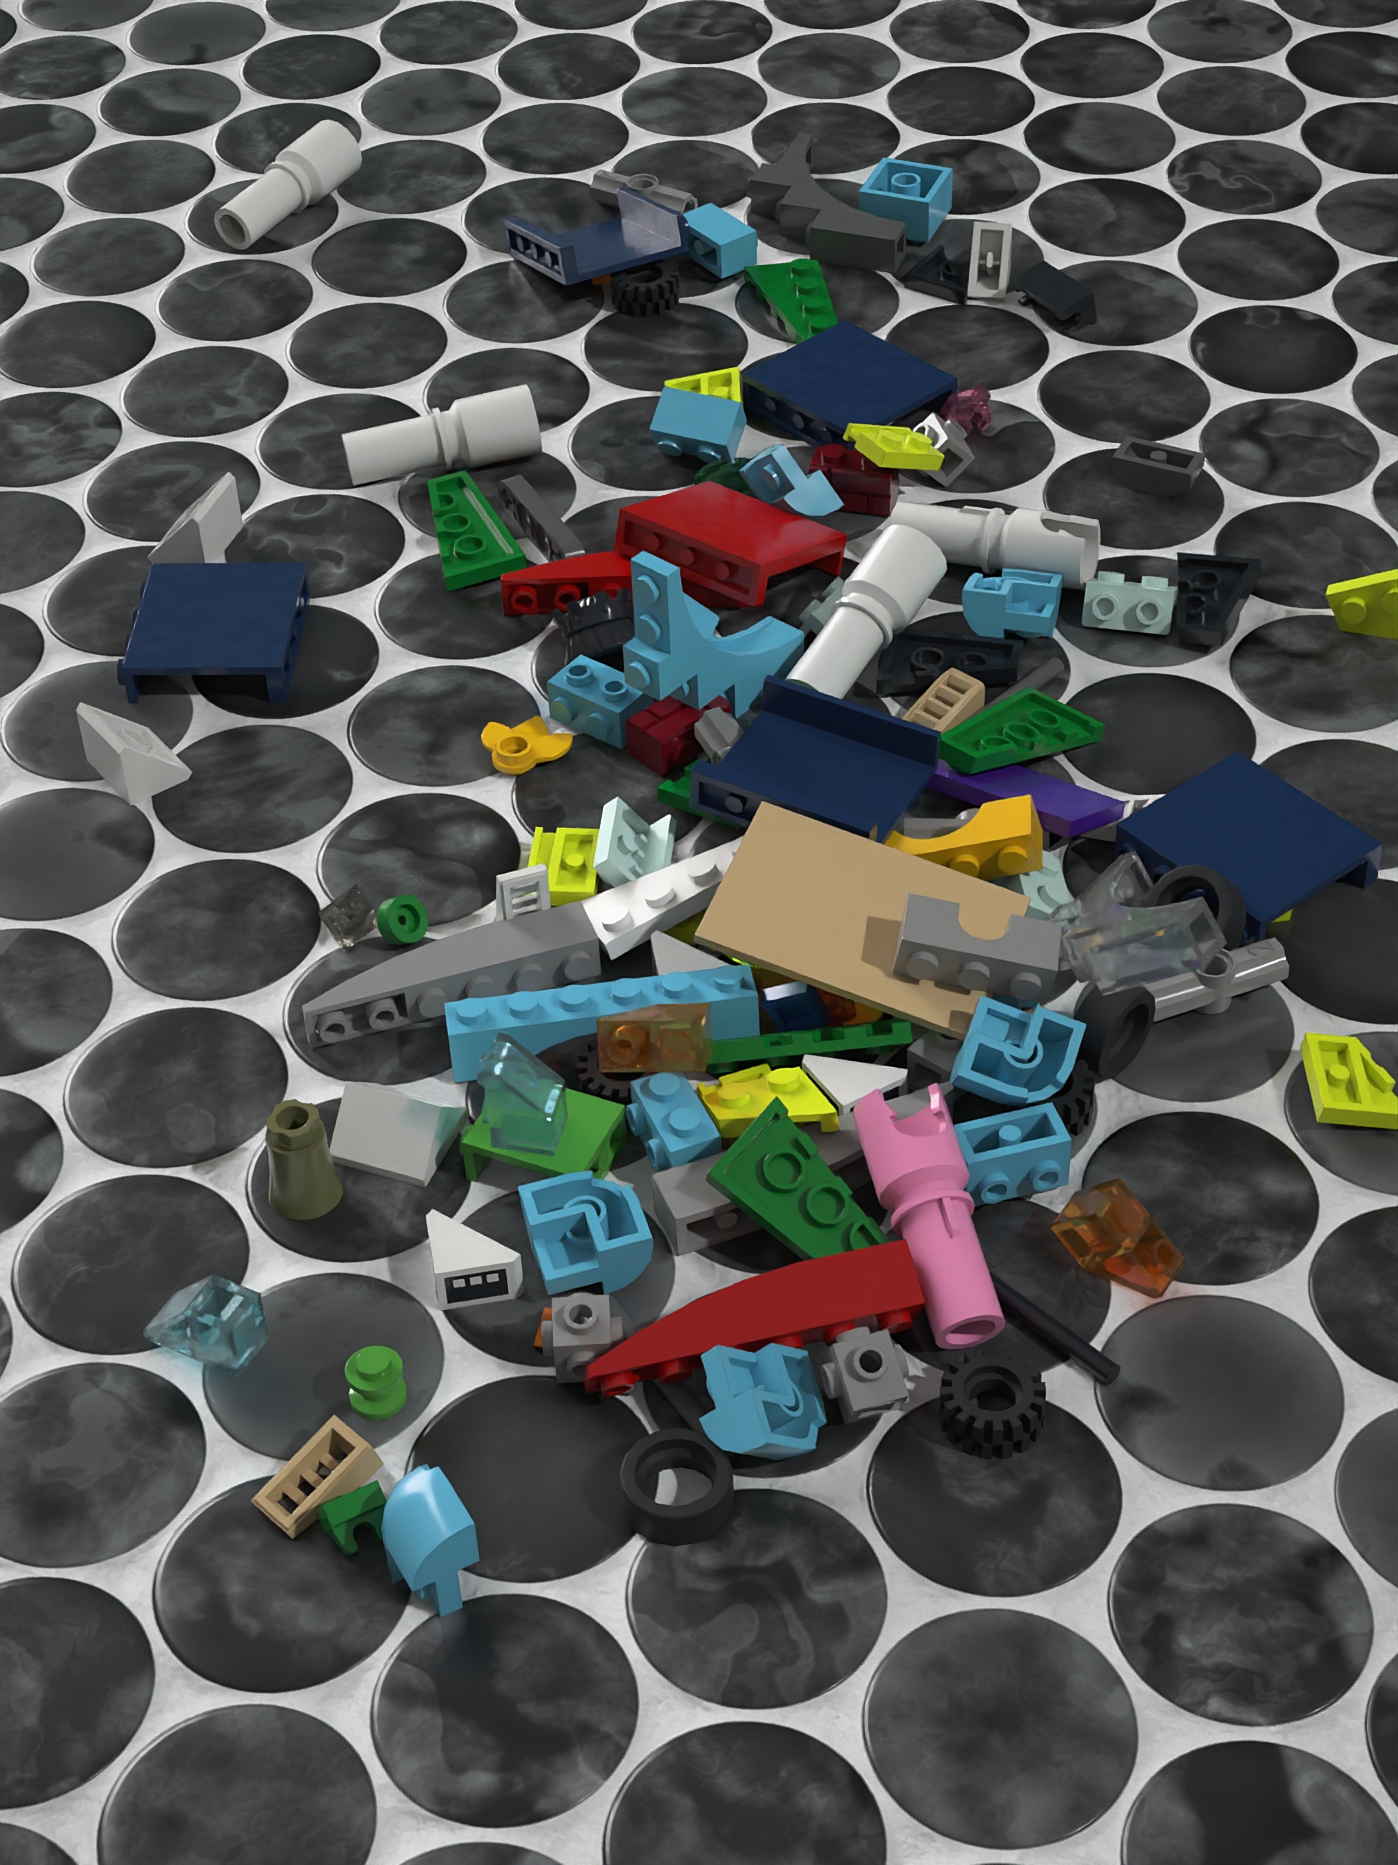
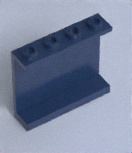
M625 187L617 188L621 217L554 235L517 215L503 219L509 254L564 285L574 284L688 252L687 239L690 237V227L684 214Z
M846 320L742 374L743 408L814 448H817V446L823 447L827 444H840L846 450L859 451L854 447L856 442L843 439L849 423L885 426L925 403L950 416L957 413L958 378Z
M306 562L152 563L147 581L141 582L140 606H135L133 610V630L126 633L124 659H119L117 664L119 685H125L128 702L138 703L145 675L265 674L269 702L287 703L311 599Z
M767 675L763 683L761 712L718 766L699 760L691 769L689 808L748 828L761 802L764 801L884 845L937 771L941 732Z
M1237 751L1116 824L1114 861L1124 870L1131 872L1152 888L1163 875L1179 866L1197 864L1217 871L1240 890L1246 904V925L1240 941L1236 944V946L1241 948L1265 940L1266 928L1269 923L1342 876H1345L1363 889L1376 882L1383 843ZM1205 887L1196 888L1185 894L1177 905L1189 912L1195 919L1202 921L1210 928L1215 925L1219 914V897L1211 889Z

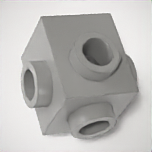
M932 412L923 423L917 425L912 431L929 437L932 440L931 446L945 456L939 471L916 470L925 477L930 475L945 487H948L975 459L964 440L967 433L951 418L945 422Z
M576 1293L568 1297L552 1298V1321H542L543 1356L554 1355L557 1384L584 1382L587 1366L624 1342L622 1316L611 1317L609 1294L592 1295L589 1293Z
M859 1327L839 1334L836 1337L837 1343L832 1344L824 1358L826 1364L820 1366V1373L829 1399L837 1398L844 1423L848 1424L899 1410L909 1397L904 1381L909 1376V1369L902 1347L899 1344H892L888 1329L870 1334L868 1327Z

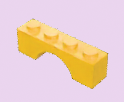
M1031 794L983 803L972 820L960 829L945 836L932 839H913L905 837L894 830L884 844L980 880L1043 870V830Z

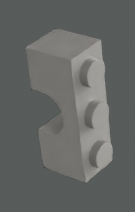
M908 893L899 926L893 973L910 976L919 980H930L964 987L969 990L1004 995L1023 1001L1047 1003L1058 971L1062 924L1011 914L1004 936L995 940H981L969 935L961 927L958 920L960 903Z

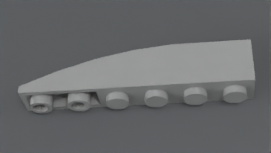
M577 901L513 917V919L485 924L436 940L389 959L346 980L304 1004L302 1009L310 1049L446 1015L444 1003L462 1001L467 998L510 995L521 991H540L601 975L599 939L582 902Z
M948 1081L938 1085L943 1092L953 1122L954 1087ZM923 1088L885 1102L897 1113L898 1118L893 1121H899L913 1116L924 1109L930 1103L931 1095L928 1088ZM853 1112L838 1116L840 1130L834 1132H822L820 1121L799 1128L802 1134L806 1132L819 1149L818 1155L835 1177L840 1176L851 1191L872 1181L854 1123ZM727 1150L652 1175L654 1212L677 1256L764 1229L705 1181L709 1170Z

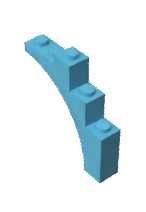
M645 551L640 552L631 559L635 637L623 645L625 683L659 701L669 695L697 710H700L717 696L721 695L729 701L731 715L736 720L763 699V683L767 675L785 680L804 655V632L771 616L766 617L746 630L726 637L703 638L691 620L683 597L680 568Z

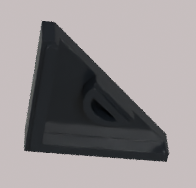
M943 245L936 247L904 275V288L961 305L967 304V288L962 287L959 281L960 276L952 261L947 259Z

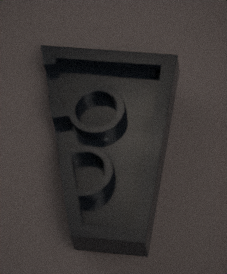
M1177 552V625L1179 642L1193 643L1203 647L1222 646L1262 574L1261 559Z
M905 628L903 632L893 635L890 644L885 648L876 679V694L928 690L950 668H955L981 681L983 684L1015 682L1018 679L1023 657L1024 640Z

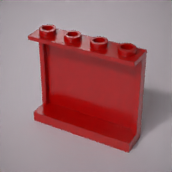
M707 481L620 508L614 550L631 557H635L642 551L650 553L679 567L682 578L754 607L764 603L768 577L804 564L811 565L836 576L840 575L848 534L722 485Z

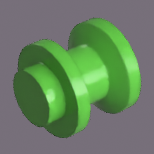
M384 1346L365 1347L355 1352L346 1363L345 1375L350 1387L351 1407L363 1418L382 1420L392 1417L406 1403L407 1389L402 1379L404 1373L401 1357L393 1349Z

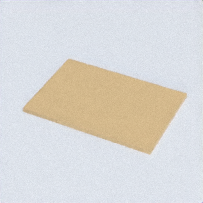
M762 801L694 934L693 942L964 1041L975 1005L980 996L983 995L991 999L993 993L969 990L964 987L930 980H919L910 976L893 973L899 926L908 893L960 903L958 920L961 927L969 935L981 940H995L1004 936L1010 915L1014 914L1025 917L1031 898Z

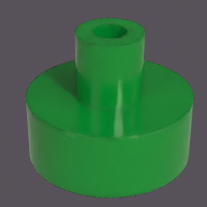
M404 894L389 898L378 909V930L381 936L392 945L403 946L415 943L422 939L427 931V911L422 902L412 895Z

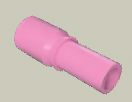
M937 1083L928 1086L931 1095L930 1103L913 1116L893 1121L898 1118L897 1113L885 1102L882 1091L875 1089L864 1096L854 1107L853 1119L879 1203L884 1209L894 1212L890 1222L892 1229L897 1236L907 1240L925 1300L924 1308L935 1343L944 1349H963L986 1342L1004 1329L1005 1319L971 1218L975 1204L970 1194L963 1191L968 1185L970 1174L943 1092Z

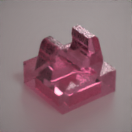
M984 383L951 394L938 416L945 422L949 418L955 420L965 430L967 436L973 429V425L969 421L970 419L976 421L981 430H985L992 420L987 403L991 395Z

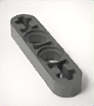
M516 475L498 482V494L505 512L548 562L586 555L580 540L523 476Z

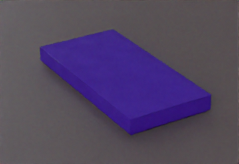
M939 759L937 771L925 786L927 789L981 807L986 802L1031 794L1042 830L1065 838H1071L1123 818L1125 802L1013 763L969 774L950 768L946 761Z

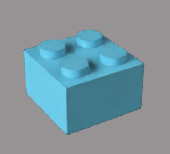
M883 157L859 190V210L878 217L906 222L907 241L911 243H928L952 208L953 168Z

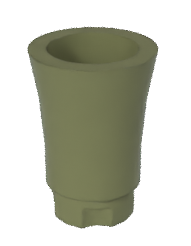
M297 1099L283 1101L275 1105L273 1113L266 1118L267 1130L265 1139L270 1170L269 1202L274 1211L288 1219L310 1220L318 1218L330 1212L340 1202L343 1195V1184L334 1166L327 1143L325 1126L319 1117L318 1109L312 1103H302L297 1101Z

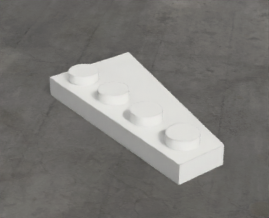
M744 836L582 900L583 907L598 936L599 945L611 960L651 939V935L656 930L664 932L709 907Z

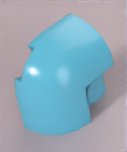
M778 443L764 450L739 471L758 500L812 521L844 505L821 470L805 476L784 444Z
M1003 568L1002 577L983 579V574L974 573L969 577L962 590L964 616L971 629L979 636L1006 638L1008 633H1015L1026 638L1040 636L1052 638L1058 617L1063 574Z
M981 995L975 1005L962 1048L956 1056L951 1072L950 1084L1004 1105L1027 1107L1043 1101L1063 1087L1073 1070L1086 1024L1038 1005L1029 1014Z
M583 1171L518 1186L532 1252L537 1269L541 1271L548 1295L600 1282L604 1295L626 1287L638 1278L651 1261L653 1238L639 1199L629 1184L621 1187L612 1181L593 1178L592 1171Z
M770 1343L755 1353L717 1345L701 1355L707 1376V1389L714 1400L716 1409L699 1418L707 1437L717 1446L726 1451L774 1460L806 1454L816 1449L818 1428L826 1424L827 1419L808 1351Z
M428 1464L418 1466L395 1483L384 1508L381 1531L387 1565L393 1584L405 1579L412 1592H415L420 1600L429 1597L439 1616L443 1617L463 1608L458 1571L480 1561L475 1523L440 1468L437 1466L430 1470Z

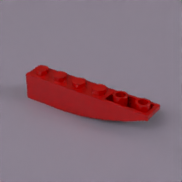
M614 550L544 563L501 575L504 615L551 614L557 608L561 612L568 613L565 603L575 599L581 600L604 590L606 594L616 598L617 589L628 588V591H631L633 607L631 559L633 557ZM681 577L682 591L706 608L753 607ZM763 603L754 607H761Z
M903 1239L797 1262L742 1280L691 1302L637 1332L588 1365L584 1379L586 1394L601 1391L602 1395L606 1397L617 1396L635 1389L637 1382L658 1378L660 1384L682 1381L692 1375V1370L704 1368L701 1355L717 1345L752 1353L759 1351L770 1343L803 1350V1345L824 1341L825 1346L831 1347L832 1344L837 1343L836 1337L839 1334L859 1327H868L869 1331L888 1329L889 1334L904 1331L913 1325L912 1321L917 1319L925 1304L907 1240Z

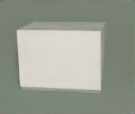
M228 472L184 511L147 558L152 563H215L243 527L235 477Z
M82 702L78 705L76 713L87 761L130 806L189 779L192 771L148 727Z
M346 1081L329 1149L332 1160L337 1164L425 1188L469 1118V1108L377 1083Z

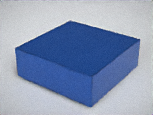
M796 981L762 989L760 1003L781 1032L805 1030L829 1024L831 1010L814 986Z

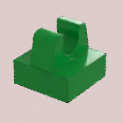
M378 1480L322 1504L316 1516L325 1536L330 1534L343 1554L352 1556L359 1550L353 1538V1530L357 1526H367L372 1530L377 1543L383 1541L381 1527L384 1506L387 1501Z

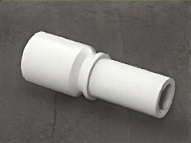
M332 120L320 121L276 156L275 162L266 167L262 177L215 213L214 221L219 235L231 247L244 250L291 213L301 212L308 205L317 204L360 169L362 156L356 139L340 123Z
M527 384L457 399L448 411L440 412L437 407L432 409V414L341 434L354 486L439 466H445L446 470L452 469V463L462 462L468 467L474 468L542 452L538 419Z
M899 501L892 511L889 526L906 525L928 536L941 549L948 563L982 567V571L987 574H993L997 569L1003 570V568L1063 574L1062 588L1085 591L1086 582L1090 578H1094L1099 558V520L1074 515H1063L1051 511L1020 507L1011 515H1005L1001 508L986 509L964 506L960 509Z
M906 525L887 527L845 582L841 590L842 598L838 599L831 609L832 617L786 677L785 681L843 699L875 653L887 648L893 635L905 630L947 570V563L941 549L928 536L917 529Z

